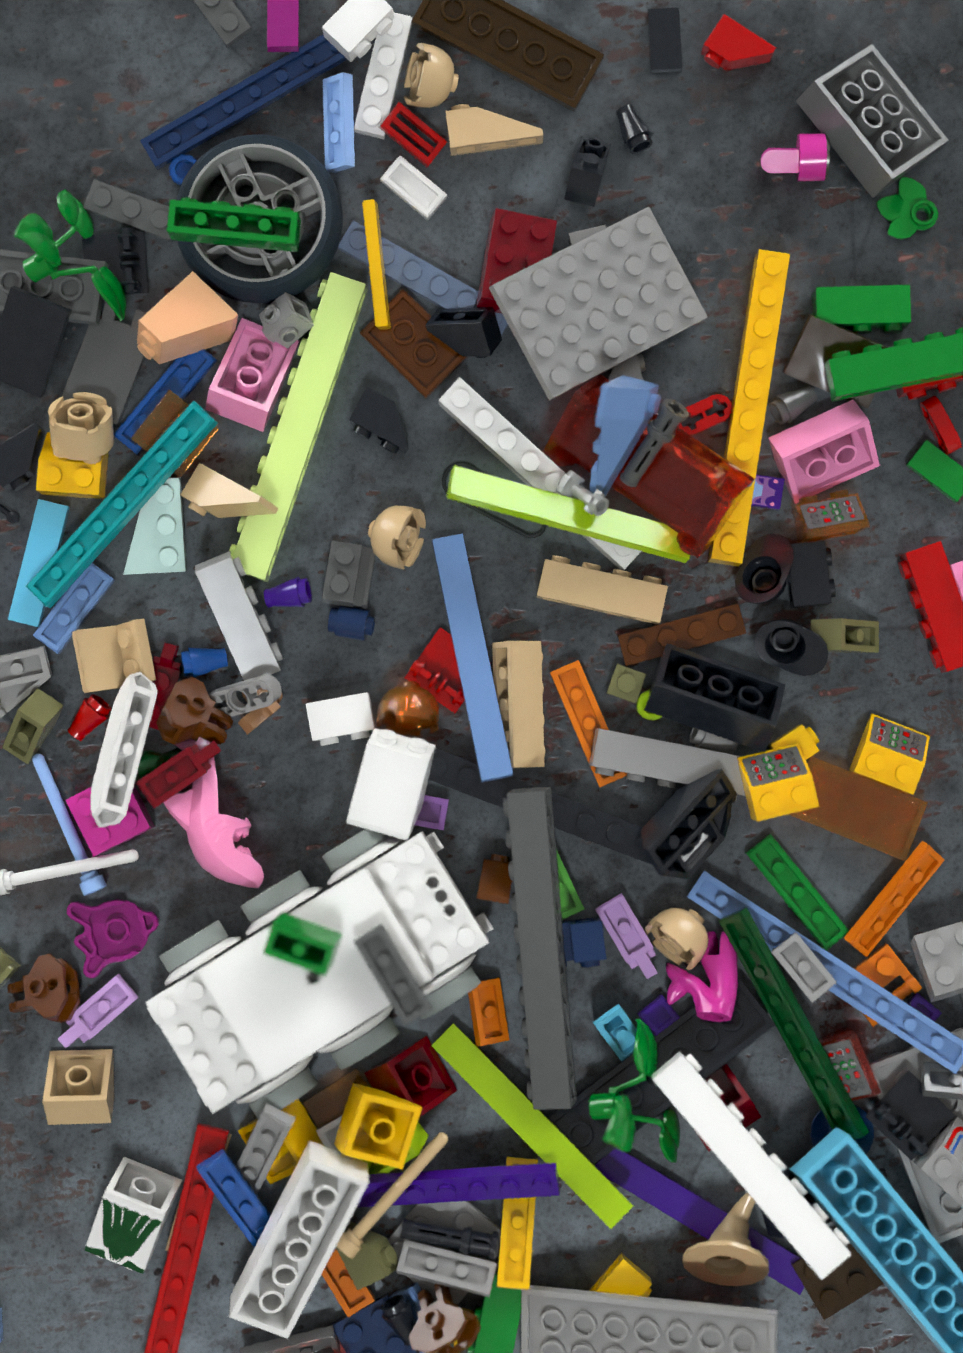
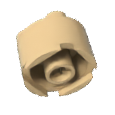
M78 392L73 393V398L64 400L62 396L50 405L48 416L53 454L58 458L84 461L87 464L100 462L101 456L109 452L114 445L112 408L107 405L106 399L97 394Z

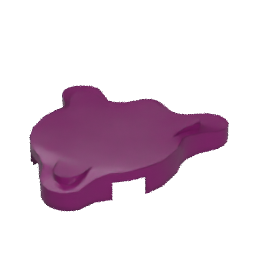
M122 899L106 901L98 906H90L74 901L67 906L66 911L71 919L85 928L84 933L75 937L74 943L86 955L83 973L90 979L99 976L107 965L126 961L139 954L145 947L151 933L159 926L158 916L154 912L145 911L135 903Z

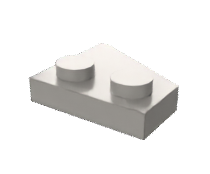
M45 646L0 656V718L53 676Z

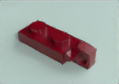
M166 642L161 657L154 656L152 660L156 680L152 682L156 685L158 693L149 728L159 730L156 722L164 704L170 696L175 683L179 682L182 673L180 671L182 664L175 662L179 646Z
M215 741L201 750L197 744L191 747L188 746L137 781L136 784L153 809H155L206 774L207 770L212 768L208 760L220 753L221 750Z

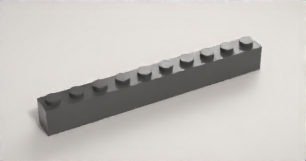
M551 787L513 789L507 793V798H504L503 810L505 817H509L510 829L506 831L507 848L512 849V861L509 862L508 869L510 880H514L515 892L511 896V906L513 912H517L518 924L514 926V939L516 943L520 944V955L517 956L516 965L519 975L522 974L523 987H520L519 1000L520 1005L525 1006L526 1018L522 1020V1034L528 1040V1049L525 1050L524 1061L525 1067L527 1069L530 1068L531 1080L527 1083V1095L529 1100H533V1110L571 1109L577 1101Z

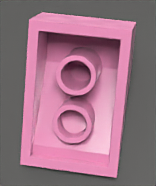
M242 318L209 387L205 410L264 432L300 340L286 348L277 342L269 341L263 334V326Z

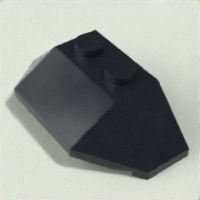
M717 769L678 789L641 829L643 850L658 875L689 879L725 839L731 819L732 803H735L737 793L722 769Z

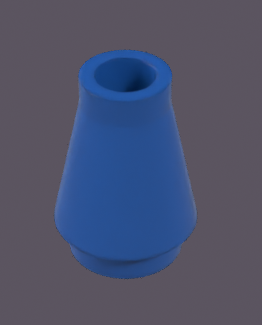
M188 648V651L181 652L184 676L192 675L195 678L216 669L228 667L225 648Z

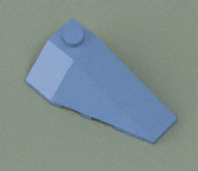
M623 375L602 385L595 426L601 428V433L593 445V452L599 455L591 470L589 490L593 494L596 490H599L607 495L653 414L657 412L661 400L660 395L657 394L658 384Z

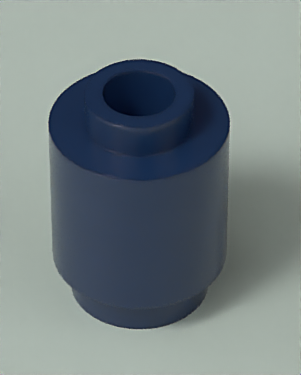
M347 606L332 607L328 620V632H333L338 637L365 641L367 635H373L375 617H370V610Z

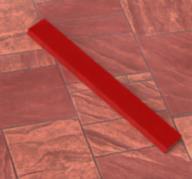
M199 1123L197 1126L144 1353H178L215 1196L197 1171L196 1166L221 1149L225 1150L230 1130Z

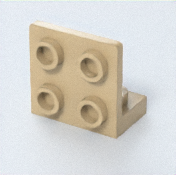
M144 619L132 620L115 626L81 629L72 632L84 693L119 689L128 675L141 672L151 681L156 680Z

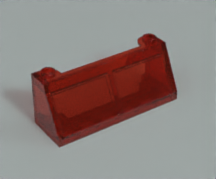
M601 374L594 377L574 393L542 451L558 466H572L577 463L591 473L594 463L598 460L599 455L593 452L594 442L598 440L601 433V428L595 426L602 385L610 382ZM657 412L653 414L651 420H655L659 414ZM647 425L614 481L612 488L678 532L676 540L680 549L686 554L699 558L710 547L755 479L677 426L674 431L675 437L671 442L663 444L653 462L639 480L636 487L627 486L621 481L619 476L647 436Z

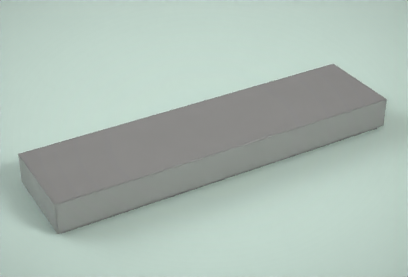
M267 1103L236 1165L256 1194H258L295 1120V1117Z

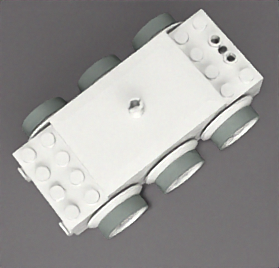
M364 829L322 855L330 871L333 872L327 882L328 885L356 869L357 872L297 908L298 904L323 889L322 886L309 887L310 885L301 870H298L240 906L248 920L252 922L246 931V935L253 933L272 920H276L281 912L342 933L343 936L334 964L326 976L263 954L272 924L215 958V955L241 940L240 936L228 937L220 921L217 920L159 956L167 971L171 972L164 982L165 986L191 970L194 972L145 1002L148 1006L147 1010L155 1023L159 1024L196 1085L198 1094L212 1113L234 1100L237 1104L249 1103L257 1119H259L266 1103L281 1110L318 1084L309 1067H307L313 1057L312 1054L316 1051L318 1053L331 1052L330 1054L340 1070H343L381 1048L400 1033L389 1016L393 1009L391 1003L353 942L380 924H383L433 1007L431 1011L422 1015L421 1019L441 1011L481 983L470 964L476 956L473 952L489 943L486 933L494 928L484 912L475 916L436 853L443 849L444 846L435 832L426 836L422 831L378 858L379 854L403 839Z

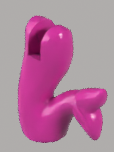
M714 931L707 932L708 946L706 953L701 959V963L710 981V987L699 977L689 974L686 970L668 962L666 963V972L672 982L667 991V1003L672 1005L686 993H689L693 997L696 1014L700 1019L724 1022L731 1020L736 1002L738 985L737 954L723 931L720 938L718 955L717 935Z

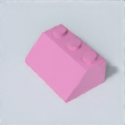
M854 399L768 438L774 461L782 478L785 479L784 483L795 504L880 466L869 419Z

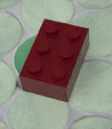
M499 208L495 209L489 225L476 308L493 307L495 313L502 314L489 288L493 284L551 256L557 220Z

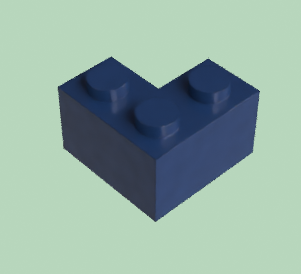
M599 917L562 921L566 966L567 961L571 960L574 963L580 962L581 967L599 966L600 960L606 959L602 920Z

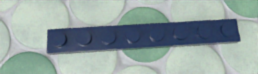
M322 34L300 47L299 52H291L140 140L158 170L172 162L176 157L188 153L348 59Z

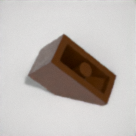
M491 853L490 859L484 858L477 899L504 904L509 903L512 885L508 869L510 857Z

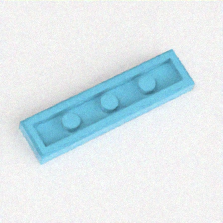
M38 499L8 620L35 627L41 625L45 605L26 585L60 549L70 510L69 506Z

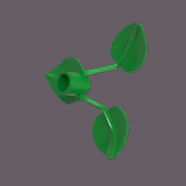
M62 190L57 195V205L62 216L71 224L69 231L55 242L53 241L52 230L40 215L31 213L20 221L14 233V237L27 243L36 252L34 255L23 260L24 271L33 282H39L49 275L55 280L60 276L92 273L91 279L97 291L115 312L119 321H122L126 311L125 292L120 281L107 267L102 266L98 269L96 266L58 270L62 263L58 247L76 231L84 239L91 237L94 231L92 218L89 212L83 208V204L68 190Z
M635 1019L637 1031L634 1043V1061L639 1071V1076L616 1087H609V1093L592 1094L589 1099V1112L594 1120L611 1119L603 1141L614 1145L623 1152H629L633 1147L635 1137L634 1121L658 1125L661 1129L659 1135L661 1150L669 1162L676 1163L680 1143V1124L677 1114L673 1110H665L663 1120L634 1115L631 1112L629 1098L618 1094V1092L645 1081L647 1076L651 1077L657 1067L658 1051L654 1035L644 1021Z

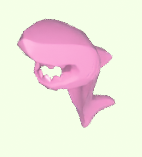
M199 737L197 742L189 739L176 744V746L183 751L188 746L191 747L197 744L201 750L210 744V741ZM213 757L208 760L212 768L193 782L192 789L181 794H175L165 801L164 805L173 818L186 831L193 855L204 870L228 883L248 888H260L264 878L262 866L252 857L249 848H243L242 845L235 848L233 842H238L241 837L246 838L249 835V829L252 826L249 819L246 817L243 820L219 814L218 786Z

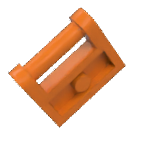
M887 943L854 967L855 970L883 988L900 976L904 983L895 989L892 994L901 1000L905 999L912 992L916 994L922 989L919 982ZM861 1012V1014L865 1017V1019L869 1022V1024L872 1027L878 1024L876 1021H874L873 1019H871L870 1017Z

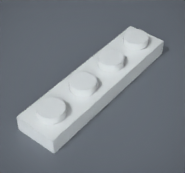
M394 12L391 28L384 35L380 36L378 34L376 36L354 125L355 133L381 139L385 138L386 133L379 126L392 110L413 19L411 16Z

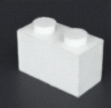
M348 0L322 26L323 35L342 55L352 62L356 57L361 58L369 51L372 45L370 42L378 34L382 36L393 25L392 20L394 19L393 8L385 0Z
M368 692L306 703L312 741L320 740L321 746L339 743L338 737L351 735V740L370 737L369 731L375 729Z

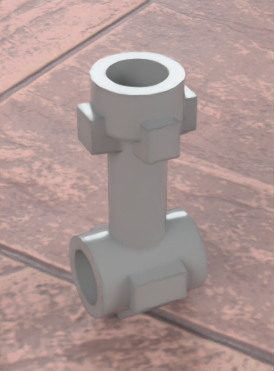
M572 470L564 474L558 482L559 486L556 489L558 493L571 498L577 497L586 504L584 510L591 515L599 516L607 510L609 501L605 498V494L599 490H596L593 494L583 487L585 479Z

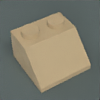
M113 1049L50 1051L43 1095V1106L48 1125L111 1123L114 1105Z

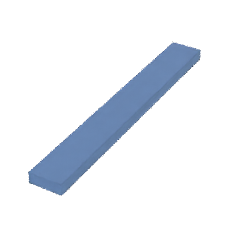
M463 534L432 539L481 783L513 777Z

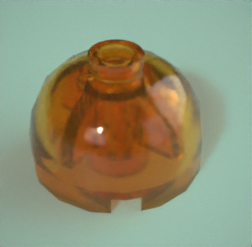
M413 681L402 682L401 686L393 687L381 698L377 710V726L380 728L384 724L386 729L398 735L420 736L421 730L428 728L429 734H432L439 729V705L436 698L427 689L420 687L419 683Z

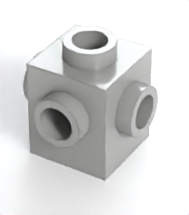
M288 293L279 296L259 314L265 337L269 341L277 342L286 348H289L314 326L307 304Z

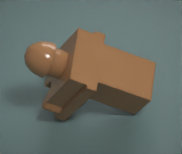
M260 688V689L257 691V694L259 695L260 693L268 692V691H267V689L264 690V689ZM242 693L243 698H244V699L246 700V702H247V698H246L245 694ZM283 693L270 706L250 711L238 722L247 735L281 708L279 703L283 698Z

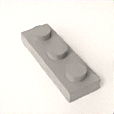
M405 1239L396 1272L489 1297L497 1263Z

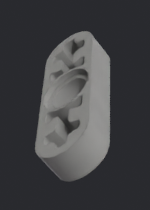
M265 674L217 688L208 695L216 703L226 700L227 704L225 706H217L215 703L214 708L232 717L270 706L280 698L282 687L275 677ZM260 688L268 690V692L257 694ZM236 691H241L245 694L247 704H243L238 700Z

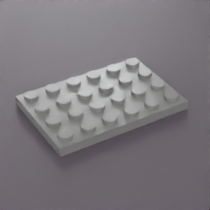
M649 207L493 284L489 288L549 401L708 317Z

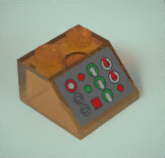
M840 490L829 493V499L818 500L817 495L800 498L799 504L792 507L798 543L858 534L869 528V520L858 493L849 495L848 490Z

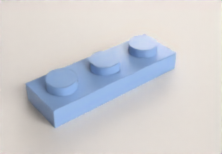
M342 72L323 79L325 168L328 172L332 173L355 167L352 74Z

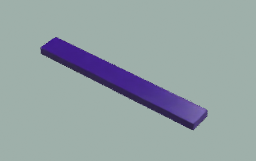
M618 1148L594 1165L609 1180L708 1240L728 1214L628 1152L620 1151ZM749 1226L748 1239L751 1242V1247L760 1251L768 1259L769 1273L767 1275L800 1295L805 1287L791 1265L800 1259V1256Z

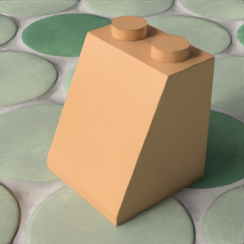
M192 271L139 320L137 347L147 359L151 360L153 358L160 365L231 341L235 334L238 314Z

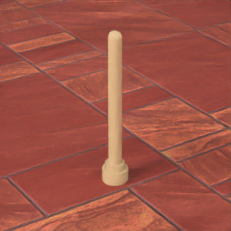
M438 1133L353 1230L348 1229L347 1232L342 1233L336 1246L345 1255L353 1259L362 1249L360 1245L363 1243L362 1238L448 1142L446 1133Z

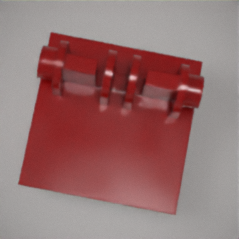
M440 627L419 658L412 664L404 678L455 714L465 700L451 634Z

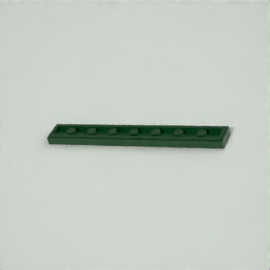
M747 907L724 916L719 922L832 1130L838 1127L849 1134L853 1140L863 1138L869 1133L866 1125Z

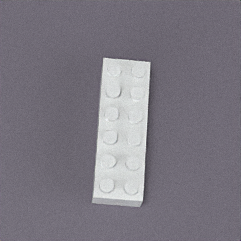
M309 1140L230 1295V1318L288 1339L369 1183L368 1163L343 1155L341 1152Z

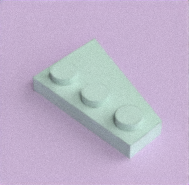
M181 477L168 478L140 509L123 575L187 571L182 496L180 495L182 493Z

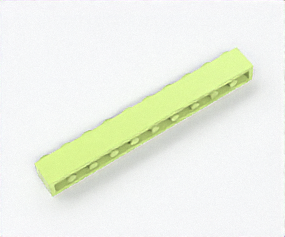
M330 272L328 280L323 279L320 284L317 296L321 298L318 310L313 308L310 313L314 326L310 330L308 339L302 338L297 355L301 356L298 368L293 367L291 369L287 385L291 386L288 397L283 396L277 411V414L281 415L277 427L272 426L267 444H270L271 447L268 456L263 455L259 462L257 473L261 474L258 485H252L250 491L260 495L279 509L276 514L241 516L237 527V532L241 533L237 545L232 544L229 550L233 559L240 558L247 576L265 582L269 580L367 293L365 283Z

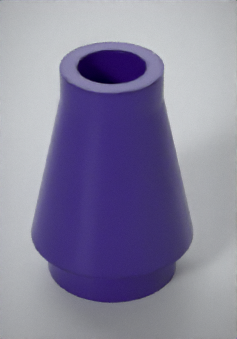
M295 577L275 587L264 589L266 606L268 608L305 607L306 603L312 602V592L308 579Z

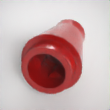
M92 694L89 698H84L67 731L75 739L83 741L88 734L109 718V713L112 710L111 706L95 694Z

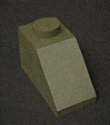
M844 618L811 620V630L822 637L827 644L829 652L879 653L878 621Z
M37 688L17 710L2 748L26 764H29L32 761V757L38 752L56 725L64 705Z
M349 1221L344 1232H347L348 1229L353 1230L357 1224ZM371 1230L362 1238L363 1243L360 1245L362 1249L353 1259L345 1255L336 1246L357 1290L387 1277L397 1269L399 1262L397 1253L391 1247L387 1237Z

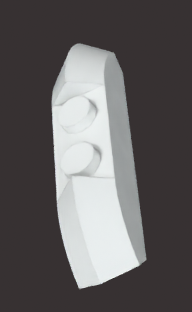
M141 672L128 675L117 694L111 710L91 790V812L99 828L119 824L127 813L158 693L156 685Z

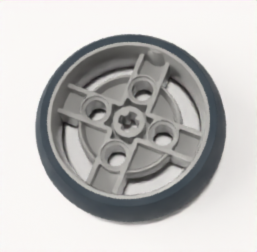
M259 134L229 139L203 154L185 176L176 200L192 198L201 203L208 188L222 175L226 186L220 192L216 201H224L232 206L242 207L244 204H256L262 206L263 209L275 210L284 200H292L295 202L293 210L299 213L301 219L299 241L303 235L306 216L320 210L321 223L312 249L297 265L291 255V251L278 250L275 253L269 254L264 249L177 241L182 256L190 269L219 294L247 303H272L284 293L295 296L315 283L333 260L339 246L343 227V212L339 192L331 175L322 163L310 152L294 142L277 136ZM256 161L275 162L290 167L304 178L288 184L281 178L271 174L252 173L248 163ZM249 185L253 187V192L250 196L244 198L237 195L238 190L242 186ZM228 254L245 264L265 265L270 277L261 279L239 277L223 270L213 260Z

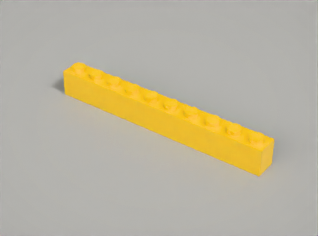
M759 249L754 260L732 402L733 408L730 415L708 562L739 567L743 562L790 254Z

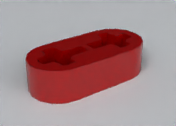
M721 394L712 395L686 407L689 417L694 418L701 415L702 419L694 424L695 429L693 430L689 426L683 427L681 424L683 421L679 423L676 429L681 435L691 437L722 424L732 413V403L728 397ZM715 401L718 405L724 404L726 407L722 412V417H719L717 413L707 416L705 412L712 409L713 402Z
M932 396L919 404L920 410L941 450L946 455H949L962 448L960 437L940 400L936 396Z

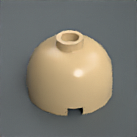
M418 43L416 47L420 48L419 53L412 52L404 82L405 88L410 87V97L404 96L406 104L410 106L432 108L442 104L448 98L450 92H455L458 85V74L454 73V64L450 56L443 49L426 43Z
M397 505L388 507L378 515L376 520L371 522L368 536L371 538L374 554L383 563L399 569H405L404 566L411 567L414 564L424 541L423 538L418 539L420 528L426 529L425 516L421 509Z
M668 908L658 913L645 926L646 935L648 936L652 932L655 937L652 944L676 965L679 966L682 962L687 963L686 969L688 970L693 969L706 953L708 946V934L703 926L704 919L692 909L686 911L682 908Z

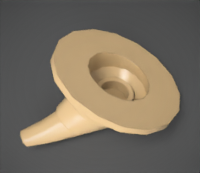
M748 1192L733 1206L715 1229L709 1241L700 1242L687 1248L682 1260L684 1268L691 1275L718 1285L743 1286L761 1281L769 1273L768 1259L760 1251L752 1248L751 1242L748 1239L750 1226L748 1221L756 1202Z

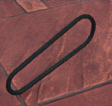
M455 462L449 465L442 476V487L445 494L448 493L446 478L454 465L465 466L480 473L484 472L467 462ZM459 502L527 538L541 536L547 525L542 524L538 532L529 534L474 505Z

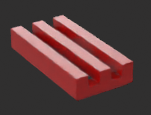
M400 102L396 104L379 126L383 132L425 167L431 164L447 143L445 139ZM400 113L434 141L437 144L436 147L433 148L397 118L396 115ZM392 122L396 127H398L413 141H415L419 146H421L425 151H427L429 153V156L427 157L412 143H410L395 129H393L389 124Z

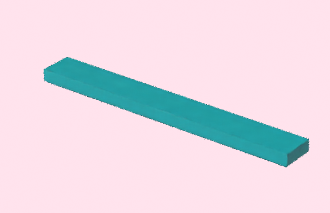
M193 401L26 587L46 607L51 609L214 429L218 422L197 402Z

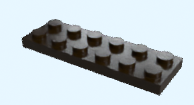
M423 0L411 21L412 25L573 112L576 111L604 59L603 53L503 0Z

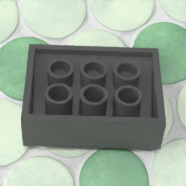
M873 44L816 79L796 100L818 130L829 137V144L872 198L890 187L949 141Z

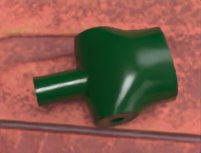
M175 748L163 754L150 750L142 751L135 781H139L182 750Z

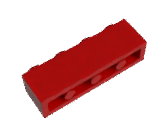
M939 541L900 555L901 562H898L899 570L903 579H908L912 591L909 592V598L913 608L919 609L922 621H919V626L923 637L930 640L933 650L929 651L933 666L936 669L939 668L941 673L963 667V602L942 542Z

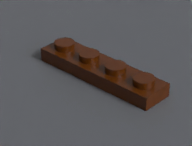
M734 604L618 635L617 638L624 664L628 666L661 657L666 643L688 650L747 633L739 604Z

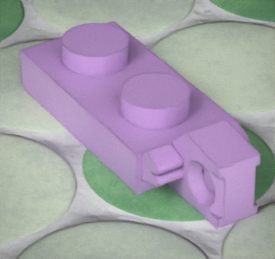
M620 893L596 907L595 911L631 969L639 965L646 979L656 975L658 972L650 961V958L656 955L653 950L654 947L623 894Z
M117 974L75 1011L70 1021H66L70 1028L58 1040L65 1048L69 1047L78 1038L85 1043L105 1028L136 1001L139 996L122 976Z

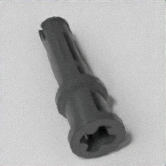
M665 399L661 404L662 410L657 418L651 420L648 424L647 436L619 476L621 481L627 486L636 487L639 480L653 462L663 444L673 440L675 429L681 421H685L689 416L687 409L679 402Z

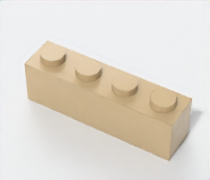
M552 555L551 560L545 559L536 598L656 625L660 623L668 586L661 585L662 579L644 576L643 580L631 578V572L613 569L612 574L600 571V565L583 562L582 567L570 564L571 559Z
M541 641L493 642V681L512 768L545 767L543 728L545 722L543 715L544 686L542 683L543 654L541 651Z

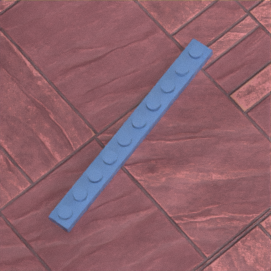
M703 871L687 897L720 919L747 907L770 951H773L796 932L836 980L837 983L828 989L830 992L957 1074L963 1065L962 1039L708 872Z

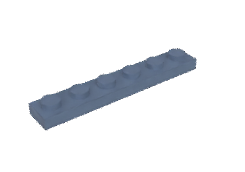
M353 220L339 243L338 249L369 267L365 227ZM381 236L386 277L442 309L476 308L477 290ZM495 313L502 337L508 323L503 314Z

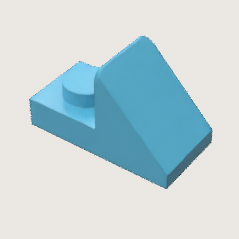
M617 1004L593 1021L595 1027L621 1062L634 1053L637 1028L620 1004Z

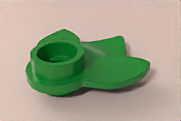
M908 177L900 178L899 195L887 196L877 201L876 205L881 216L891 222L887 234L896 239L909 238L917 230H928L933 227L938 219L937 207L933 202L927 200L924 186ZM924 211L927 219L919 220L916 213Z

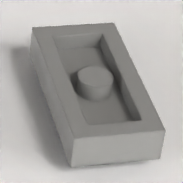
M796 932L771 951L811 1002H814L837 983Z

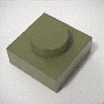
M616 664L606 694L636 704L646 674Z

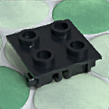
M122 228L120 233L92 235L88 239L82 237L83 258L105 261L108 264V269L120 281L125 295L149 293L144 231L133 232L132 228Z
M909 1070L865 1115L911 1161L918 1154L922 1156L928 1151L929 1146L927 1144L955 1116L938 1098L922 1096V1083Z

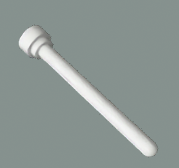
M131 849L18 873L1 869L0 895L10 894L11 890L16 889L17 885L135 862L139 858V853Z

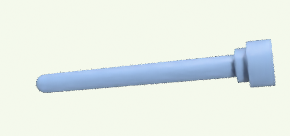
M37 753L32 757V762L75 861L87 859L88 856L47 762L42 754ZM97 870L81 872L82 876L79 877L81 880L79 886L84 896L107 887L103 875H99Z

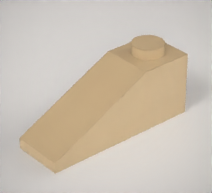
M468 104L455 105L451 107V110L446 111L451 156L543 144V129L479 107L470 108Z
M201 463L198 464L180 494L191 502L188 508L203 517L207 512L217 518L276 514L279 509L260 495Z

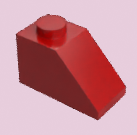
M723 14L703 44L701 54L705 56L704 60L712 67L717 69L721 67L728 71L770 62L776 47Z

